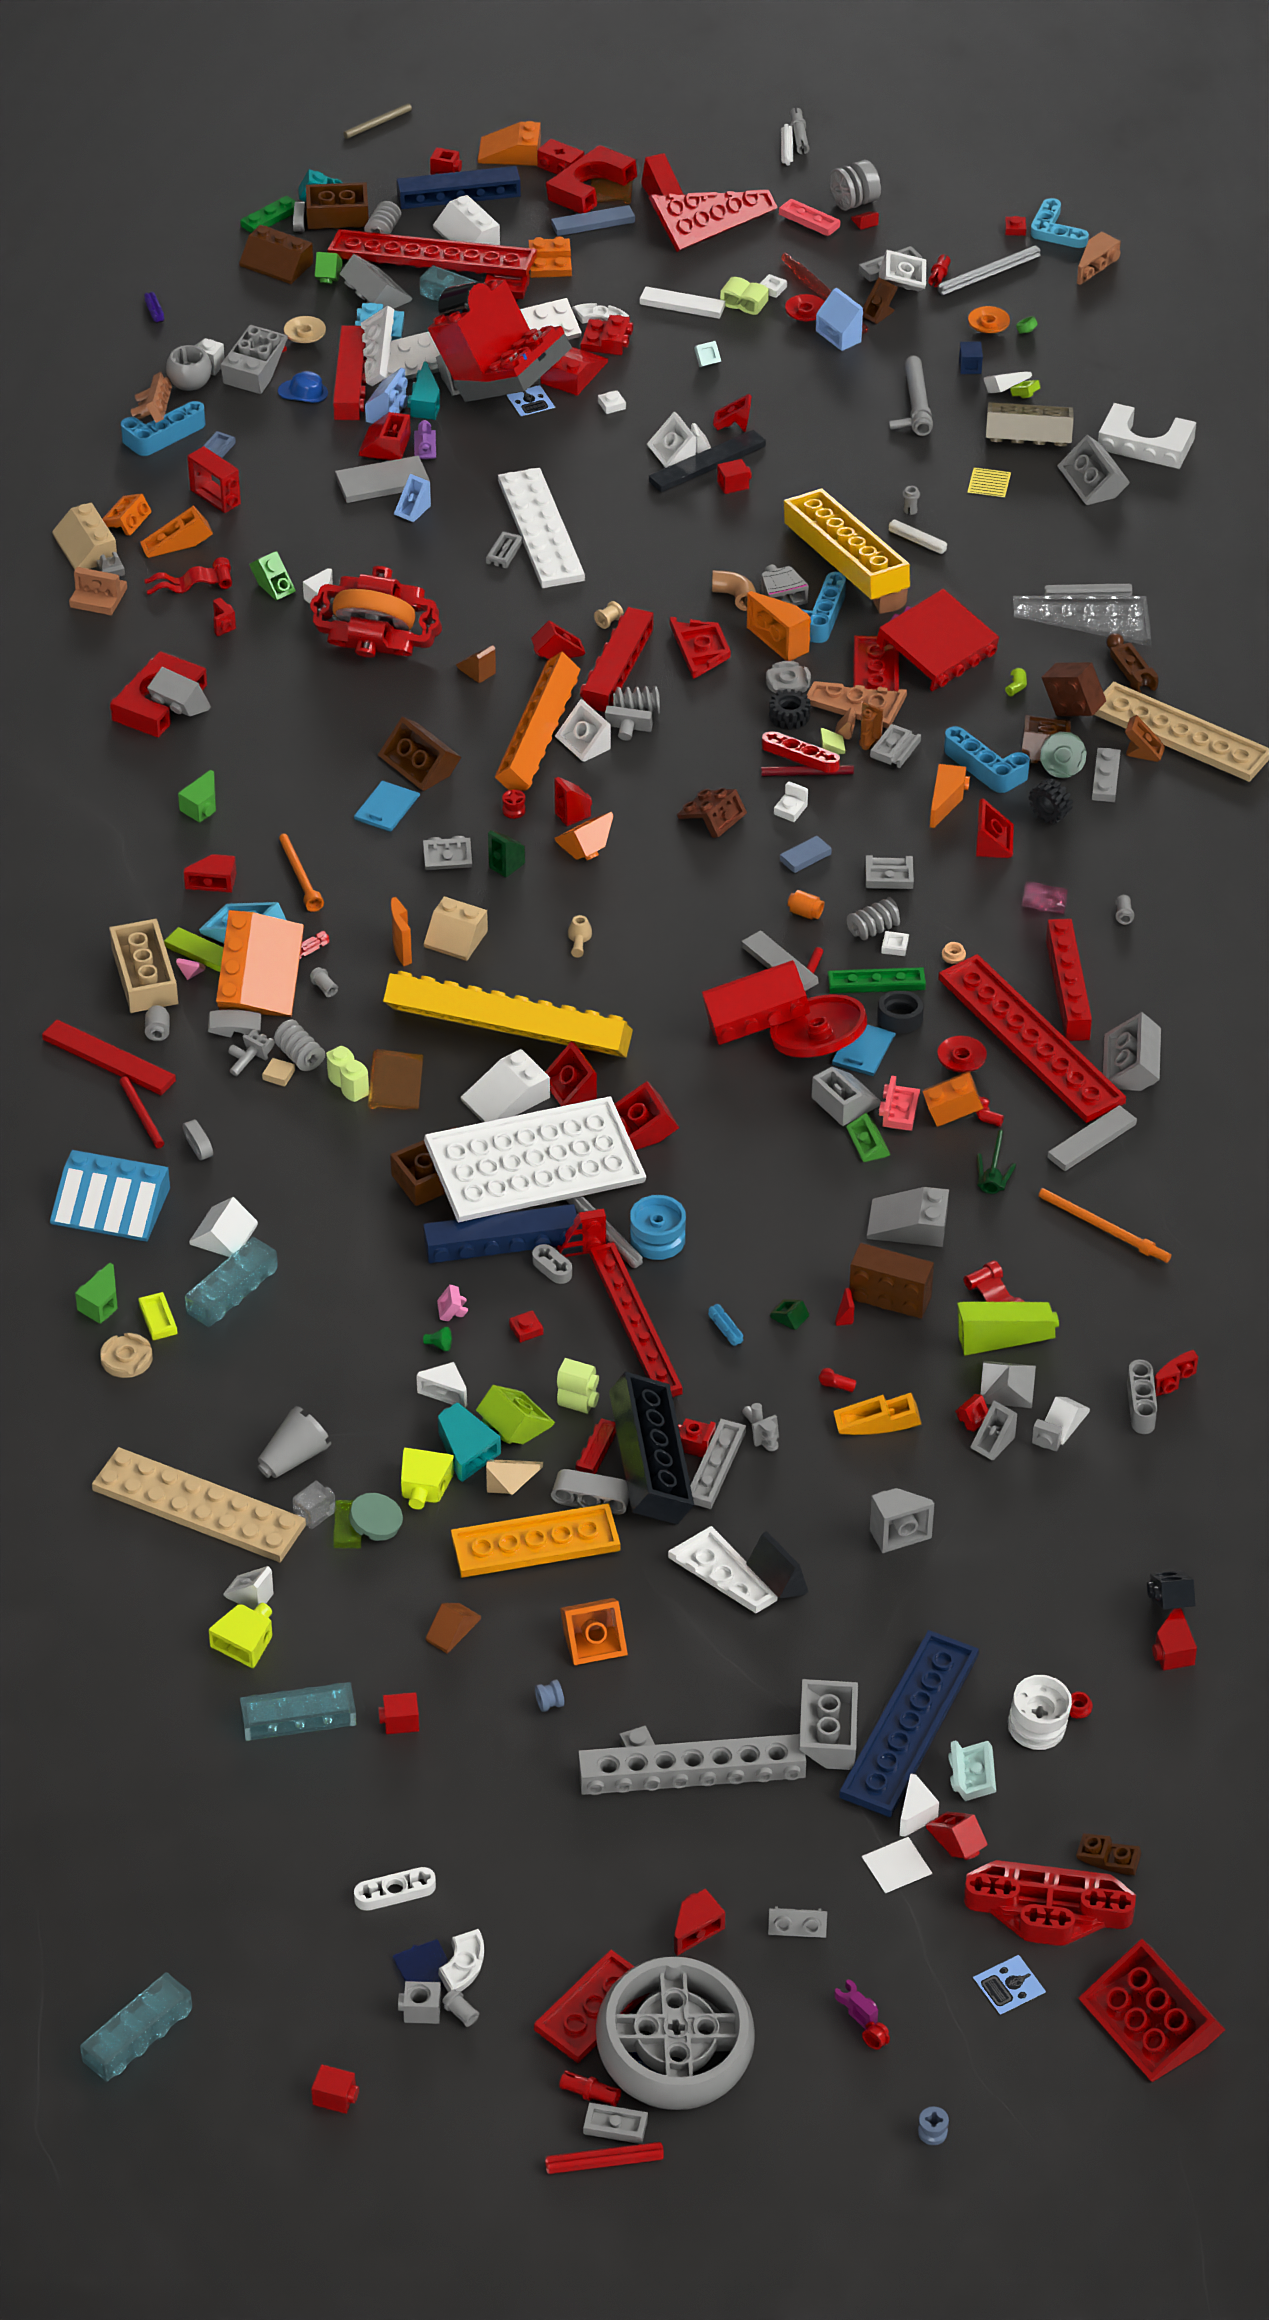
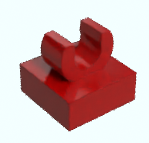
M974 1394L955 1410L959 1421H964L969 1431L977 1430L982 1425L989 1411L983 1396L980 1394Z

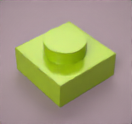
M1029 380L1014 385L1010 390L1012 396L1028 398L1033 396V393L1041 387L1039 380Z

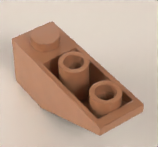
M1102 231L1089 239L1078 266L1077 284L1081 285L1101 270H1104L1108 265L1117 261L1121 253V241Z

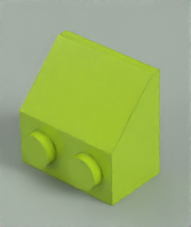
M492 1385L476 1409L483 1417L482 1421L487 1426L495 1428L499 1432L498 1435L501 1437V1440L508 1444L512 1442L525 1444L551 1428L555 1423L523 1391Z

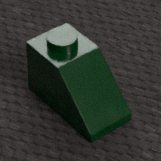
M490 830L488 832L489 868L507 878L525 864V846L507 835Z

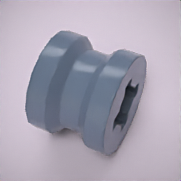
M557 1679L552 1680L550 1684L545 1686L542 1684L535 1685L536 1699L542 1712L548 1711L552 1706L558 1708L564 1706L563 1692Z
M935 2106L928 2107L920 2113L918 2135L923 2142L929 2145H938L944 2142L948 2134L949 2118L947 2113Z

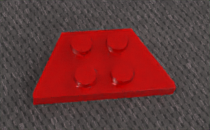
M670 617L671 629L692 678L699 677L731 657L730 648L719 623L701 622L690 619V623L677 622V617Z

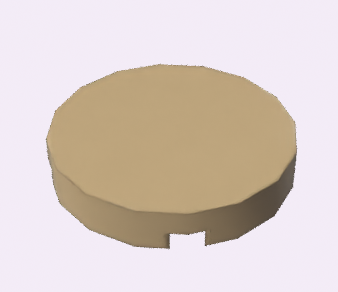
M124 1333V1336L118 1337L116 1335L111 1337L103 1344L100 1350L101 1364L105 1371L121 1378L142 1374L150 1367L153 1360L152 1349L148 1340L141 1335Z

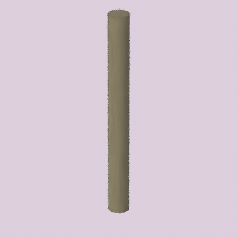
M408 103L344 131V137L349 139L412 111V107Z

